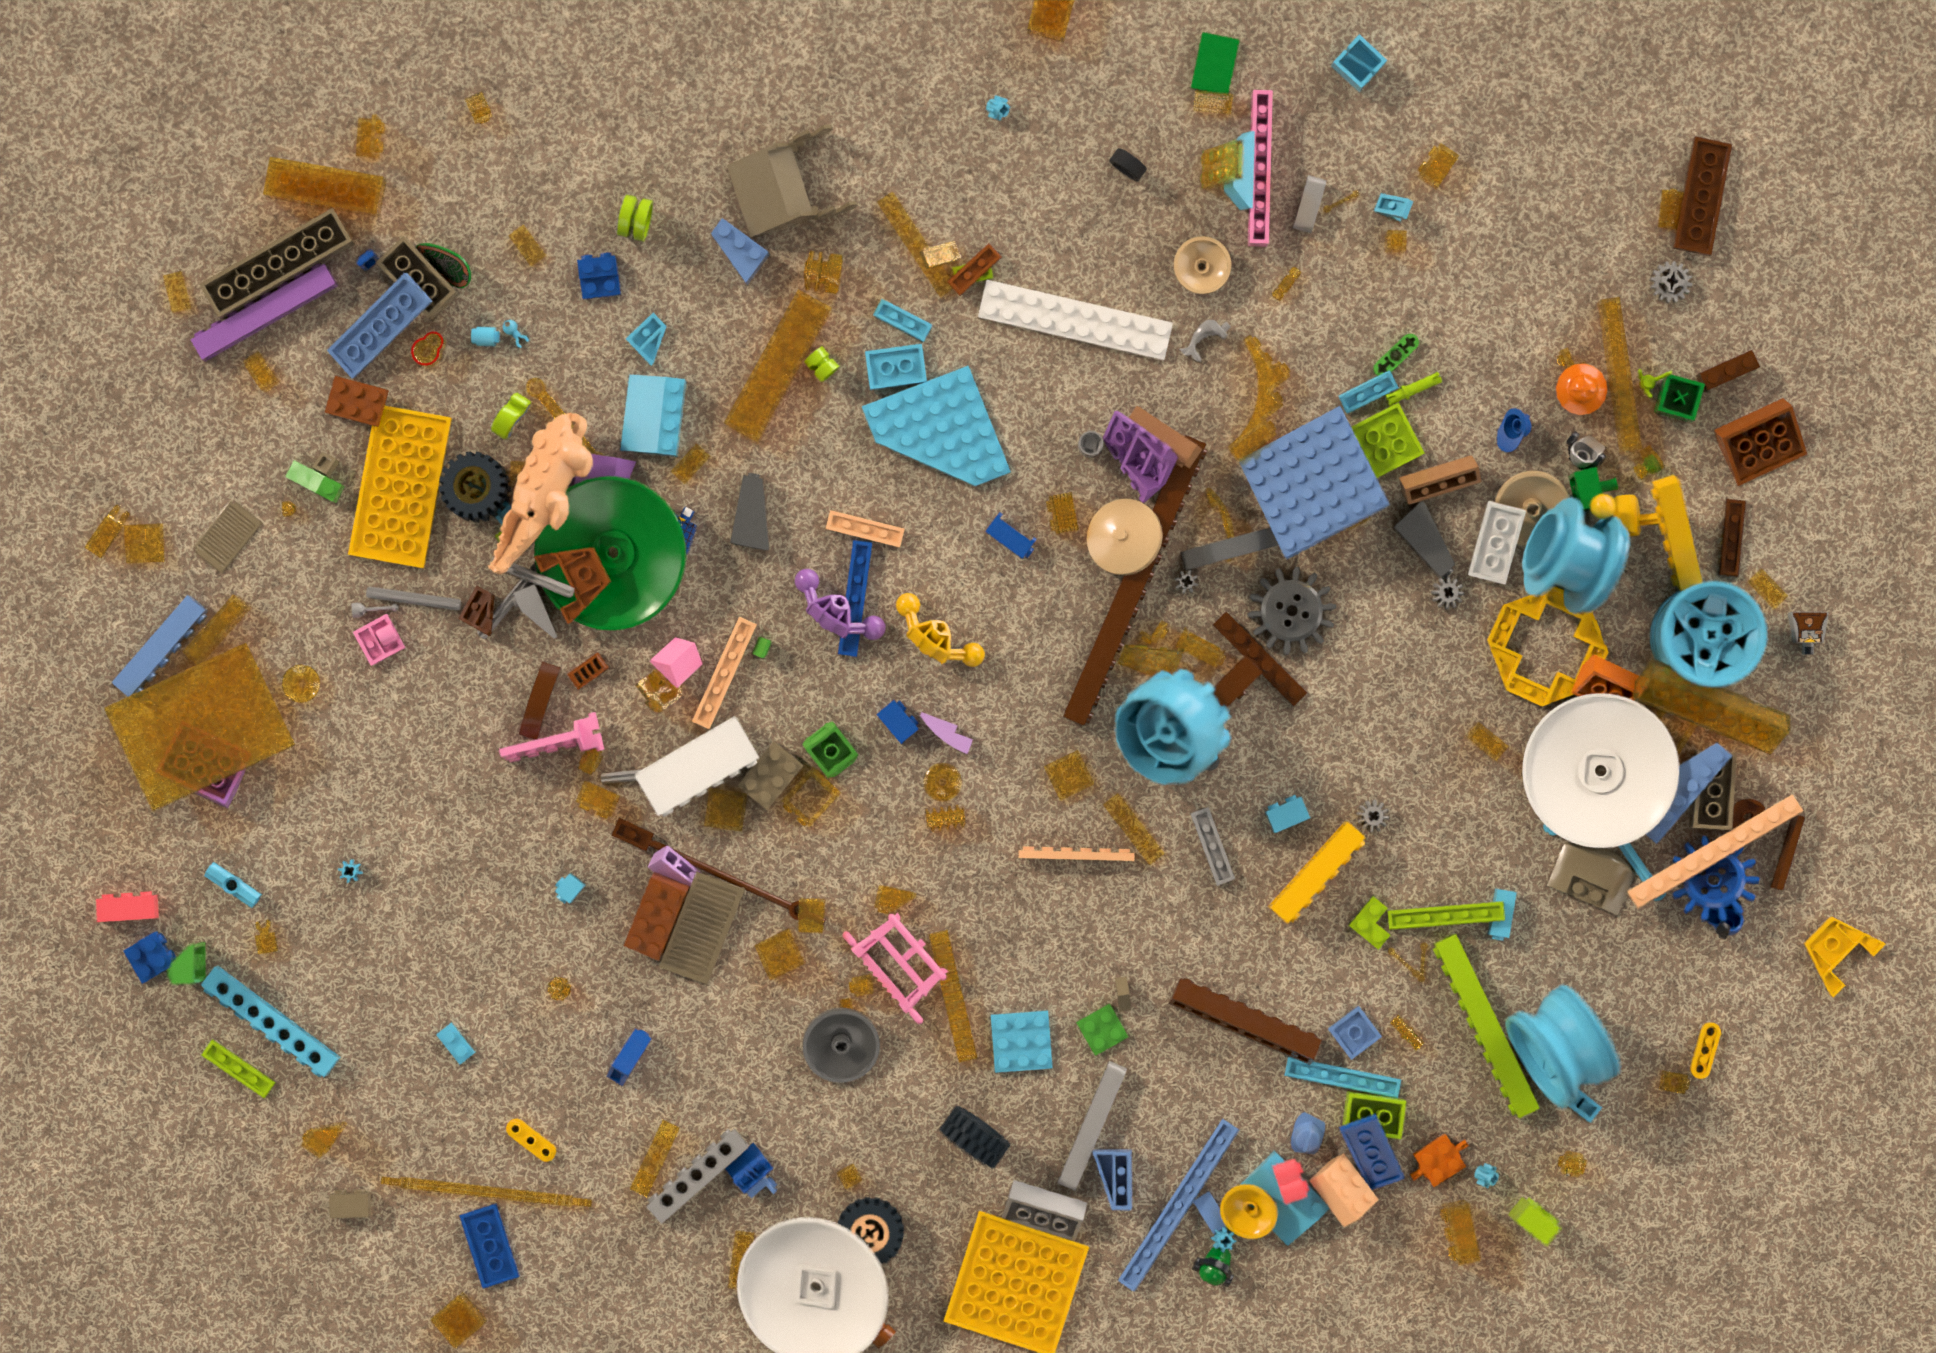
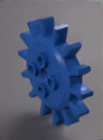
M1707 835L1702 836L1701 844L1703 847L1709 844ZM1689 842L1685 844L1684 848L1689 855L1696 851ZM1743 848L1705 869L1706 874L1704 876L1698 873L1683 882V888L1676 890L1672 897L1673 899H1679L1687 895L1691 901L1686 904L1684 913H1690L1697 905L1703 908L1701 922L1704 923L1709 917V910H1717L1720 922L1725 923L1727 915L1724 909L1730 906L1737 915L1741 916L1744 911L1737 900L1742 897L1747 901L1753 902L1756 897L1751 892L1744 890L1745 884H1759V877L1746 876L1744 871L1755 865V859H1749L1741 863L1737 858L1743 851ZM1674 856L1672 862L1675 864L1682 860V858ZM1722 868L1725 870V873L1720 874L1718 870ZM1716 876L1719 879V883L1711 885L1708 882V878ZM1725 887L1728 891L1723 893L1720 888ZM1701 889H1707L1708 893L1702 894Z

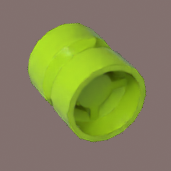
M823 346L815 350L804 361L810 370H815L814 375L821 383L840 367L833 358H828L829 353Z

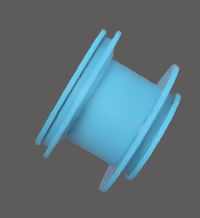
M1566 498L1540 518L1528 539L1522 561L1524 587L1527 593L1533 596H1540L1547 592L1554 584L1564 588V604L1568 611L1575 614L1581 612L1589 613L1597 609L1614 588L1626 560L1629 535L1626 527L1615 516L1600 519L1592 528L1582 524L1583 511L1581 503L1574 498Z

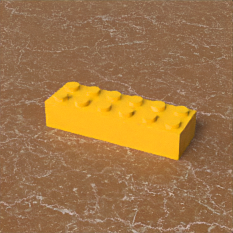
M1344 821L1270 903L1268 908L1285 923H1293L1300 916L1298 912L1302 907L1306 909L1312 903L1313 899L1311 897L1315 893L1320 894L1326 887L1324 883L1328 879L1332 880L1339 871L1337 869L1341 864L1345 866L1352 858L1350 854L1354 850L1358 851L1365 844L1363 840L1366 837L1349 822Z

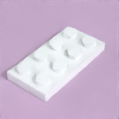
M1488 501L1469 567V576L1506 584L1526 510Z

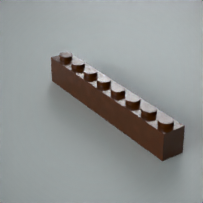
M1187 978L1179 979L1169 1001V1004L1308 1065L1314 1061L1322 1041L1314 1033L1303 1032L1298 1026L1287 1025L1277 1017L1264 1015L1265 1013L1261 1010L1248 1008L1243 1002L1232 1001L1228 996L1216 994L1206 986L1200 987Z

